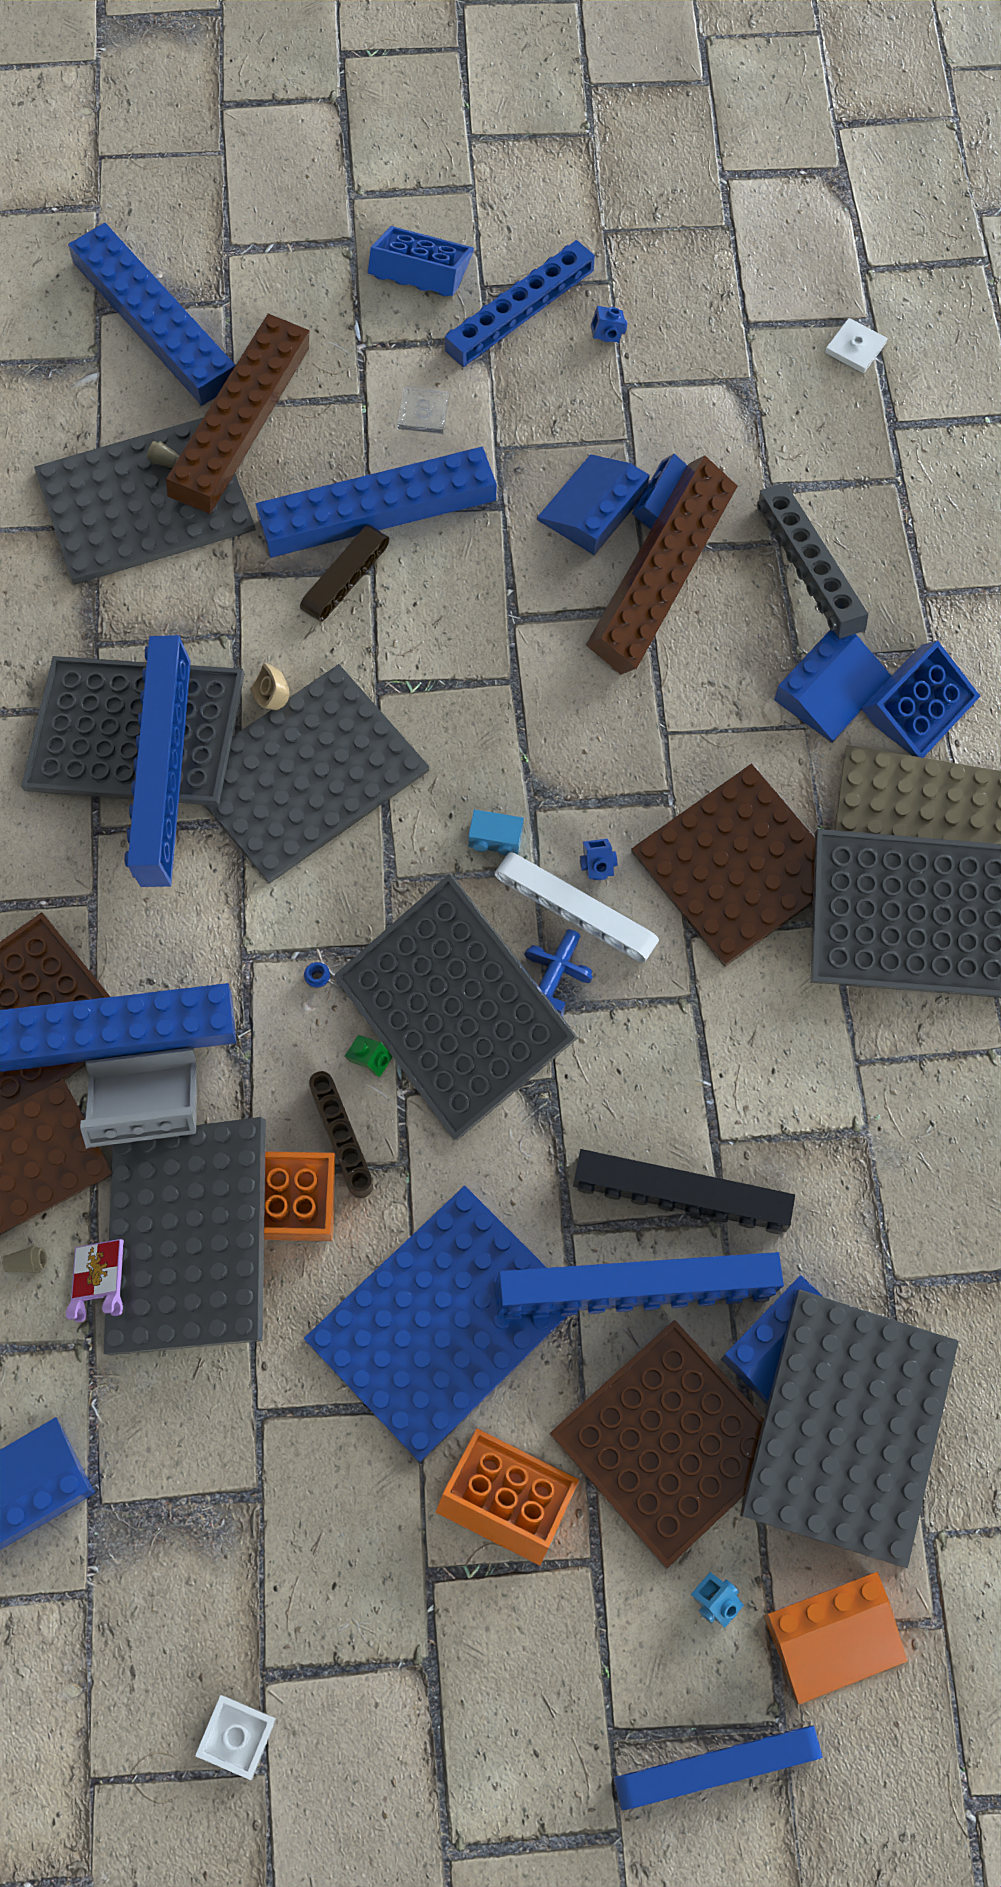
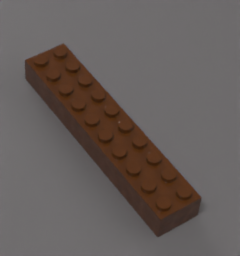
M271 314L266 315L167 476V497L206 513H212L309 350L310 330Z
M705 455L687 465L586 643L588 648L620 675L635 670L639 666L738 487L735 482Z

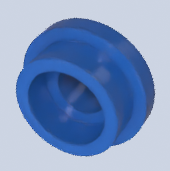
M314 962L306 967L304 978L309 986L320 988L328 983L330 971L325 964ZM315 973H321L322 977L319 979H314L313 975Z

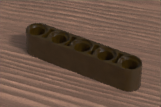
M366 525L306 593L301 601L300 609L319 622L324 621L386 550L390 538L371 525Z
M325 1071L315 1072L309 1080L310 1090L351 1194L357 1198H365L372 1192L373 1182L363 1153L333 1078ZM320 1082L329 1084L328 1088L323 1091L315 1089L316 1085ZM329 1106L338 1107V1111L335 1114L329 1115L325 1113V1109ZM343 1129L348 1132V1135L343 1139L334 1137L338 1130ZM352 1153L358 1156L357 1160L353 1163L344 1162V1157ZM358 1178H364L368 1181L363 1188H356L353 1186V1183Z

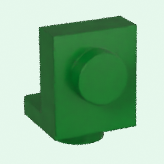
M361 1035L356 1037L345 1054L349 1062L368 1068L378 1077L382 1075L393 1057L381 1042Z

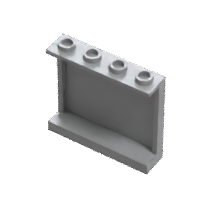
M193 1048L86 1061L89 1074L86 1120H81L80 1125L86 1148L196 1134L197 1063Z

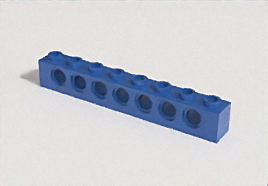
M575 240L570 245H566L554 257L548 258L543 265L533 269L528 276L521 281H517L506 292L500 293L495 300L488 305H484L472 317L466 318L457 328L450 330L445 336V352L462 367H465L594 271L595 255L578 240Z

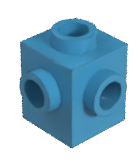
M711 1572L691 1593L701 1606L699 1613L711 1624L717 1621L724 1628L744 1606L736 1596L739 1593L738 1589L727 1579L723 1582Z

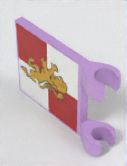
M117 1239L75 1247L71 1302L66 1310L67 1319H74L75 1322L84 1321L86 1319V1309L83 1301L106 1297L102 1306L104 1313H111L112 1316L122 1314L123 1305L120 1297L124 1240Z

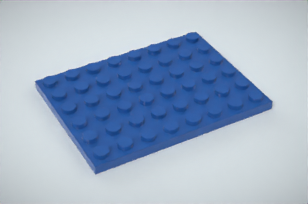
M464 1185L304 1337V1340L411 1455L421 1463L568 1316H561L560 1312H552L550 1316L544 1318H533V1314H523L522 1318L516 1320H505V1316H497L495 1281L500 1271L547 1267Z

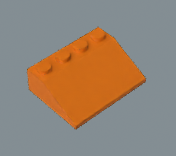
M265 1151L264 1240L333 1241L335 1153Z
M476 1428L442 1494L435 1513L541 1566L579 1479Z
M878 1572L868 1574L763 1615L798 1705L908 1662L890 1601Z

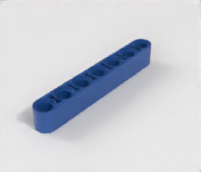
M812 1725L627 1773L613 1779L620 1808L623 1811L823 1758L815 1726Z

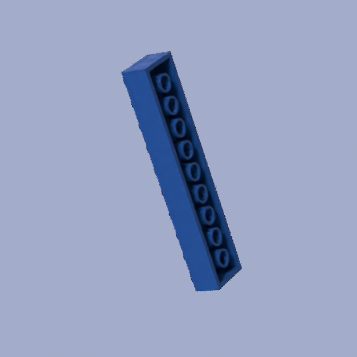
M103 223L70 242L68 246L75 266L198 403L203 406L216 398L236 365L106 223Z
M482 446L255 504L269 556L272 558L355 537L366 525L382 530L496 501L497 483Z
M179 635L149 636V645L145 647L147 666L143 668L142 672L145 687L140 693L143 707L142 712L138 714V724L140 727V735L136 736L138 758L134 759L136 780L132 781L131 785L134 800L133 804L129 806V816L132 821L131 828L127 829L129 851L125 852L124 857L125 866L130 869L132 877L137 880L140 887H171L191 665L190 658Z
M229 983L0 1010V1072L236 1043L233 1000Z
M779 1252L500 1271L495 1281L497 1316H505V1320H516L522 1318L523 1314H533V1318H544L550 1316L552 1312H560L561 1316H572L578 1314L577 1311L588 1310L589 1314H600L609 1308H616V1312H628L637 1306H643L644 1310H656L661 1308L660 1305L671 1304V1308H684L688 1306V1303L698 1302L699 1306L715 1305V1301L726 1300V1304H739L743 1302L742 1299L753 1298V1302L759 1303L769 1301L770 1297L776 1295V1292L784 1286L780 1254Z

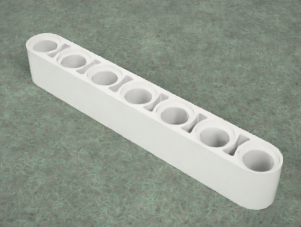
M509 852L494 873L496 878L505 885L638 962L645 963L659 942L658 937L648 929L518 854Z

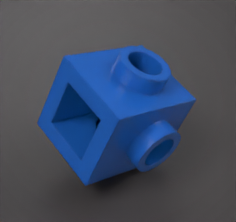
M596 307L590 324L593 338L604 342L619 343L621 335L625 334L627 330V320L624 318L623 310H619L616 307Z
M608 838L583 841L584 855L580 856V866L582 871H586L588 878L604 880L608 876H614V867L618 865L616 851H612Z

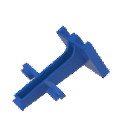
M571 929L566 930L554 955L545 953L542 948L531 945L524 953L525 957L530 961L548 966L539 984V988L562 1017L564 1016L566 1002L554 998L553 995L563 974L566 973L583 983H590L593 979V971L589 967L584 965L576 966L570 963L581 937L578 932Z

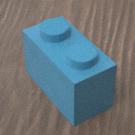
M474 809L468 836V847L479 852L495 851L504 856L509 852L519 854L524 817Z

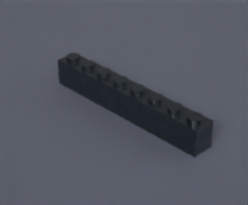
M580 1149L573 1187H577L578 1191L582 1193L593 1194L594 1191L605 1193L604 1196L615 1200H619L621 1197L631 1199L632 1203L638 1205L652 1203L658 1205L659 1209L674 1211V1208L684 1210L685 1214L694 1217H700L701 1214L712 1216V1220L717 1222L736 1221L745 1228L764 1227L767 1232L773 1234L787 1232L791 1225L795 1194L584 1149Z

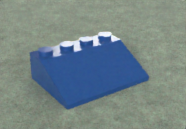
M390 226L370 247L368 274L374 275L375 278L381 280H394L399 285L409 284L417 286V289L422 291H436L441 296H453L460 286L473 255L474 247Z
M590 454L538 515L537 520L595 555L637 505L649 484L650 475L631 463Z
M829 630L778 685L774 701L833 743L860 713L861 707L879 690L891 675L856 634L839 639L834 630Z
M936 640L921 645L861 709L876 728L912 756L924 758L980 698V694L939 641Z
M802 1275L786 1289L721 1359L766 1404H768L796 1290L800 1289L822 1296Z
M57 1417L0 1450V1550L95 1494Z

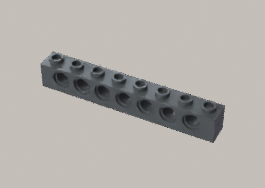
M786 482L760 490L759 501H757L758 512L766 519L768 529L776 535L777 543L785 550L789 563H793L798 578L806 584L808 594L811 597L813 596L817 602L819 612L825 615L830 630H834L839 639L865 631L868 612Z

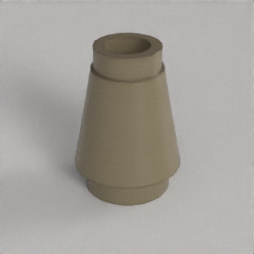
M153 441L147 452V459L151 460V463L168 468H173L180 457L178 453L161 441Z
M32 1246L3 1256L2 1265L5 1272L39 1273L40 1270L46 1268L47 1256L44 1248Z

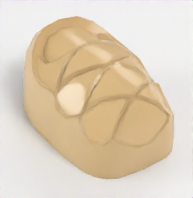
M263 663L250 690L253 698L262 708L279 710L289 699V688L282 672L266 663Z

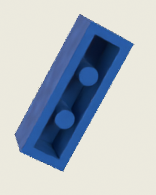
M675 453L660 462L632 512L650 530L687 467V464Z

